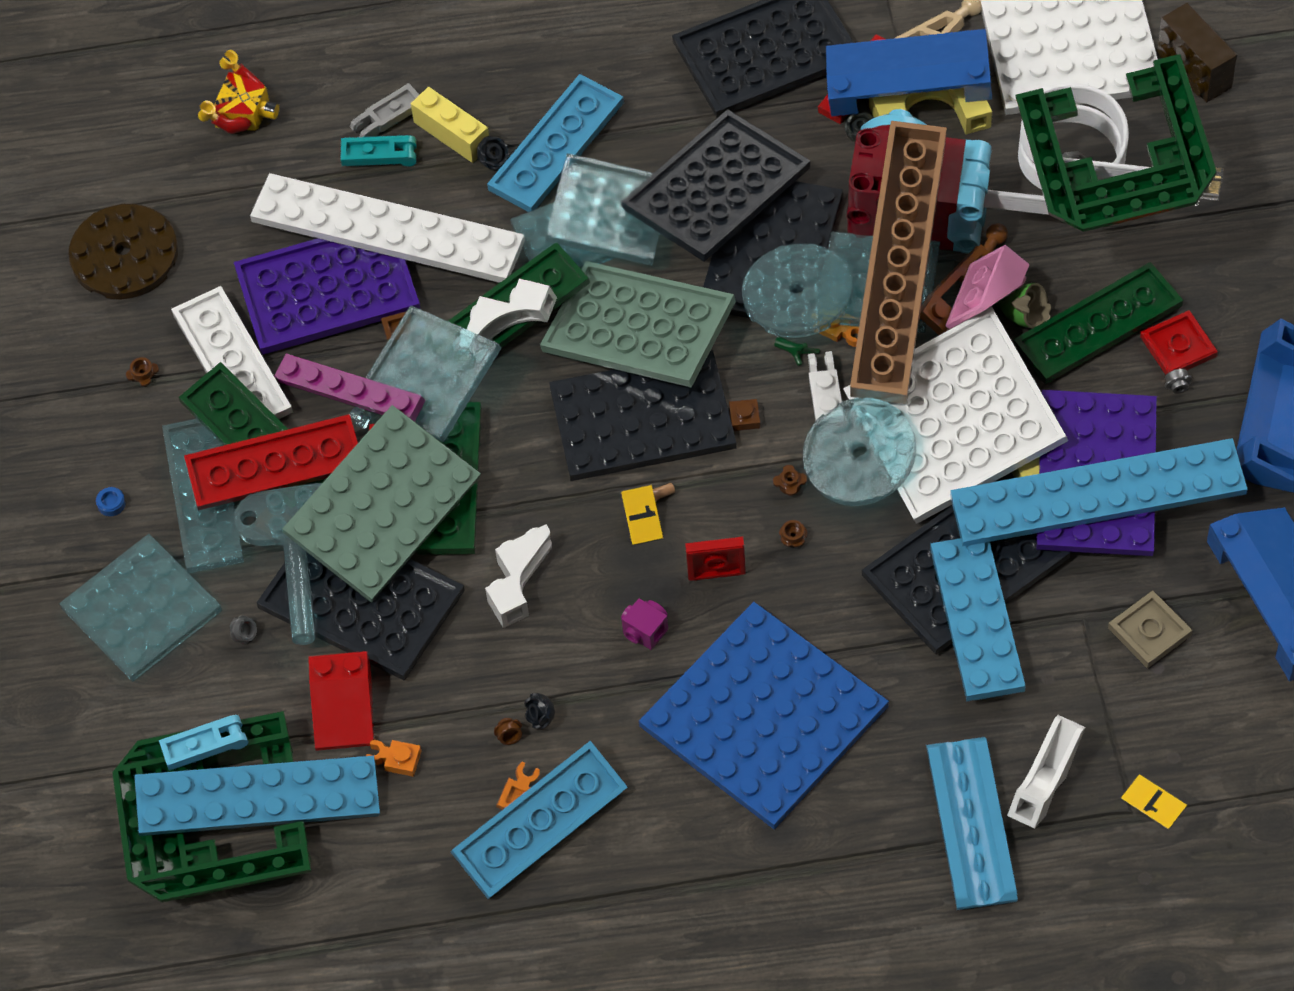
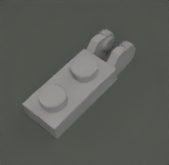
M408 83L365 109L364 113L353 119L350 127L355 132L364 129L360 132L359 137H377L380 132L382 133L412 114L411 102L419 94Z

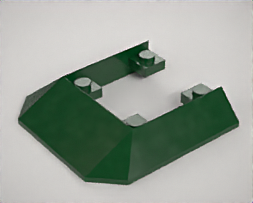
M1181 54L1154 60L1153 67L1126 73V81L1133 102L1159 96L1171 137L1147 143V151L1152 167L1102 180L1097 179L1091 157L1064 163L1053 122L1078 116L1071 87L1045 94L1043 88L1015 95L1050 216L1086 232L1197 204L1216 176L1217 170Z
M284 711L242 719V727L240 729L246 734L248 744L245 747L230 749L170 771L159 740L182 732L142 739L135 743L112 772L128 882L160 902H167L311 872V857L303 821L274 827L277 849L223 860L218 859L215 839L187 844L185 832L139 836L135 775L213 769L259 759L263 760V764L294 762ZM229 732L220 733L221 738L226 737V736H229L230 733H229Z

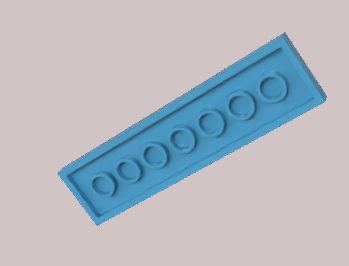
M374 756L135 775L139 836L290 824L300 821L314 822L374 817L380 814Z

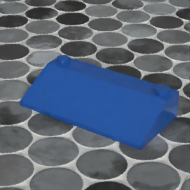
M986 29L826 46L827 87L831 116L858 114L857 99L964 88L965 102L992 100Z
M1279 319L1261 333L1236 451L1244 479L1257 485L1294 492V325Z
M1284 507L1238 513L1210 524L1207 543L1220 564L1230 561L1278 642L1276 660L1289 682L1294 680V522Z

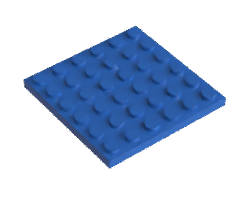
M753 602L639 720V727L759 819L775 829L889 707V701L757 603Z

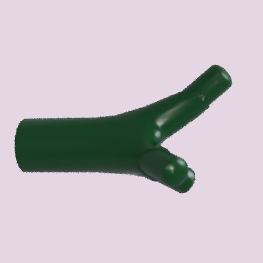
M780 336L776 338L774 343L775 347L789 352L795 358L797 366L802 365L800 354L820 353V349L809 348L807 343L797 344Z

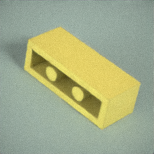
M430 87L425 89L411 102L415 124L473 163L478 159V144L483 138L489 136L487 126Z

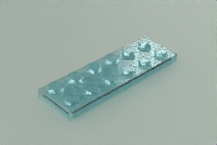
M197 419L163 425L170 476L188 574L243 563L244 558L234 502L198 511L184 455L223 445Z

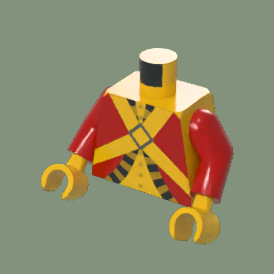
M227 50L225 56L231 62L223 57L220 60V66L225 70L232 69L233 73L228 72L215 104L210 101L202 102L198 118L203 122L211 119L215 127L221 128L229 134L246 130L255 131L258 129L263 117L277 118L279 104L269 102L265 85L243 64H237L238 55L235 51Z

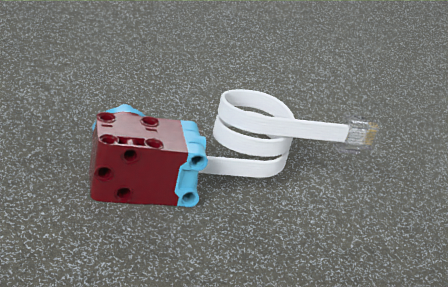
M1060 84L1043 89L1045 94L1071 87L1075 102L1092 105L1107 114L1105 115L1091 107L1076 105L1078 116L1053 122V124L1061 122L1085 124L1099 130L1110 140L1117 157L1113 163L1093 161L1098 180L1150 168L1125 164L1129 139L1128 123L1121 106L1109 94L1098 88L1082 84ZM895 109L889 112V114L873 118L861 126L860 131L857 133L849 178L848 209L846 215L848 219L847 233L853 240L873 241L891 121L926 125L921 120L912 117L911 113L906 110ZM1021 121L1018 150L1019 165L1025 177L1041 189L1024 125ZM946 137L930 248L969 254L975 247L980 245L982 227L985 224L986 207L1048 214L1044 196L988 190L991 145L982 140ZM1063 157L1064 163L1080 160ZM1216 167L1217 174L1200 199L1219 200L1223 168Z

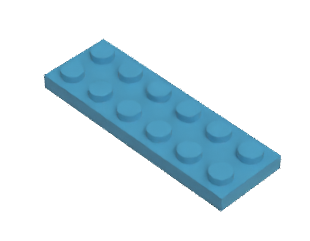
M579 74L487 183L488 190L532 214L623 105V96Z
M960 538L931 543L930 550L966 700L972 701L1025 692L1026 686L990 542L962 546Z
M589 741L452 849L451 853L487 899H489L623 792L627 786L594 744Z

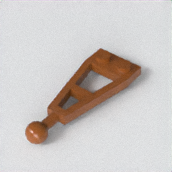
M991 224L986 230L987 241L984 246L981 244L975 247L927 296L921 306L920 319L938 335L950 330L946 327V323L952 307L941 296L957 280L963 283L971 263L993 252L996 245L1006 241L1008 231L1003 224Z

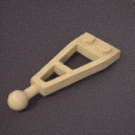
M963 0L962 7L954 13L945 11L896 38L959 32L964 26L963 19L966 16H976L981 12V0ZM946 26L942 32L937 31L940 28Z

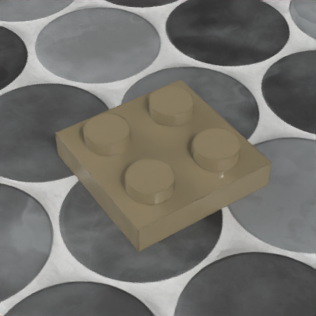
M1154 591L1148 593L1109 622L1108 629L1147 669L1192 635V629Z

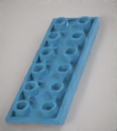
M986 737L926 745L957 910L1017 902V890Z

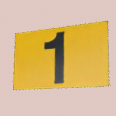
M652 485L621 491L632 545L663 538Z
M1140 774L1121 797V799L1167 829L1171 827L1187 806Z

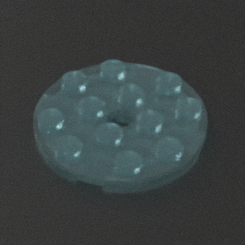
M815 244L779 246L777 249L766 253L750 267L742 285L744 307L753 323L757 322L770 334L788 338L807 337L830 328V323L835 321L840 315L842 317L845 315L851 305L854 292L851 272L845 261L833 251ZM797 285L804 288L801 293L791 292L794 288H797Z
M856 398L838 404L839 407L824 415L823 413L811 427L803 448L805 471L817 491L833 502L848 506H862L875 503L895 492L910 474L916 457L914 432L902 413L885 401L874 398ZM857 447H866L867 452L858 458L853 456V452Z

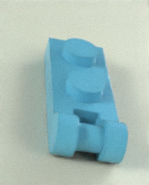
M231 715L159 740L169 771L230 749L245 747L248 744L246 734L240 729L242 727L240 717L238 715ZM229 732L230 735L221 738L220 733Z

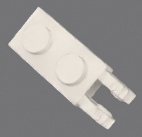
M832 351L825 352L824 359L827 371L817 372L815 354H808L809 383L816 426L844 423L843 406L837 370H834Z

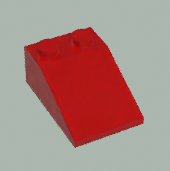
M367 651L309 656V684L315 750L370 746L371 740H374L371 666Z

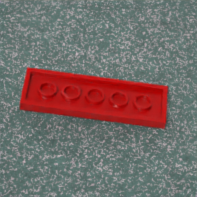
M348 414L184 455L199 511L327 479L358 442L351 416Z

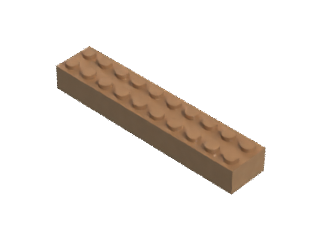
M891 121L850 384V397L907 404L946 143V127Z

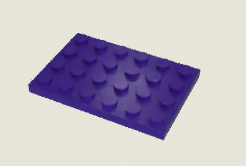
M318 238L234 262L261 355L381 321V318L421 310L405 259Z
M1042 390L1043 397L1068 441L1039 457V474L1156 452L1157 396ZM1155 511L1037 533L1036 549L1153 556Z

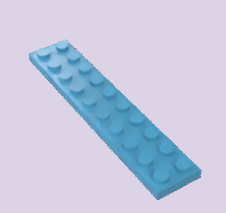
M1233 438L953 489L950 490V498L962 546H969L1245 495L1247 493V486Z

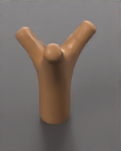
M672 483L653 489L655 502L660 498L675 493Z

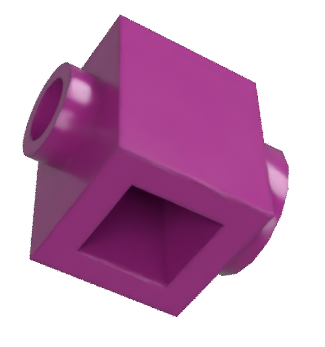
M638 598L633 606L629 605L624 610L621 616L625 637L635 644L639 642L652 650L668 630L667 612L654 601L644 602Z

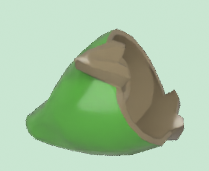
M1039 283L1022 285L1019 289H1015L995 303L996 307L1007 319L1021 327L1034 328L1051 318V304H1048L1045 289Z

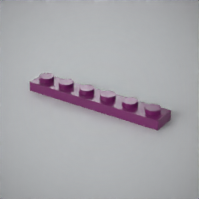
M285 354L274 375L279 383L380 415H384L393 405L414 422L426 401L421 395L290 354Z

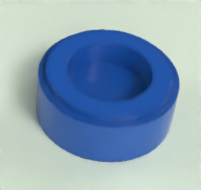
M115 487L101 490L96 497L98 510L105 516L120 514L126 505L123 493Z

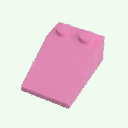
M1006 245L971 263L947 320L946 327L949 329L985 311L1015 289H1019L1026 281L1025 275L1029 264Z

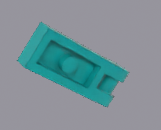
M410 135L341 138L342 166L381 164L413 166L416 164V153L414 150L417 147V139Z

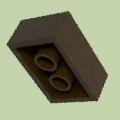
M1185 3L1161 17L1157 47L1158 54L1161 58L1181 54L1192 91L1196 95H1200L1207 103L1231 89L1237 54L1188 3Z

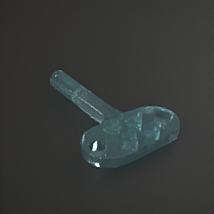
M322 483L250 494L239 503L234 516L238 534L245 542L255 546H283L292 641L298 645L310 644L315 640L307 552L282 533V528ZM248 516L256 518V521L251 525L242 524L243 519Z

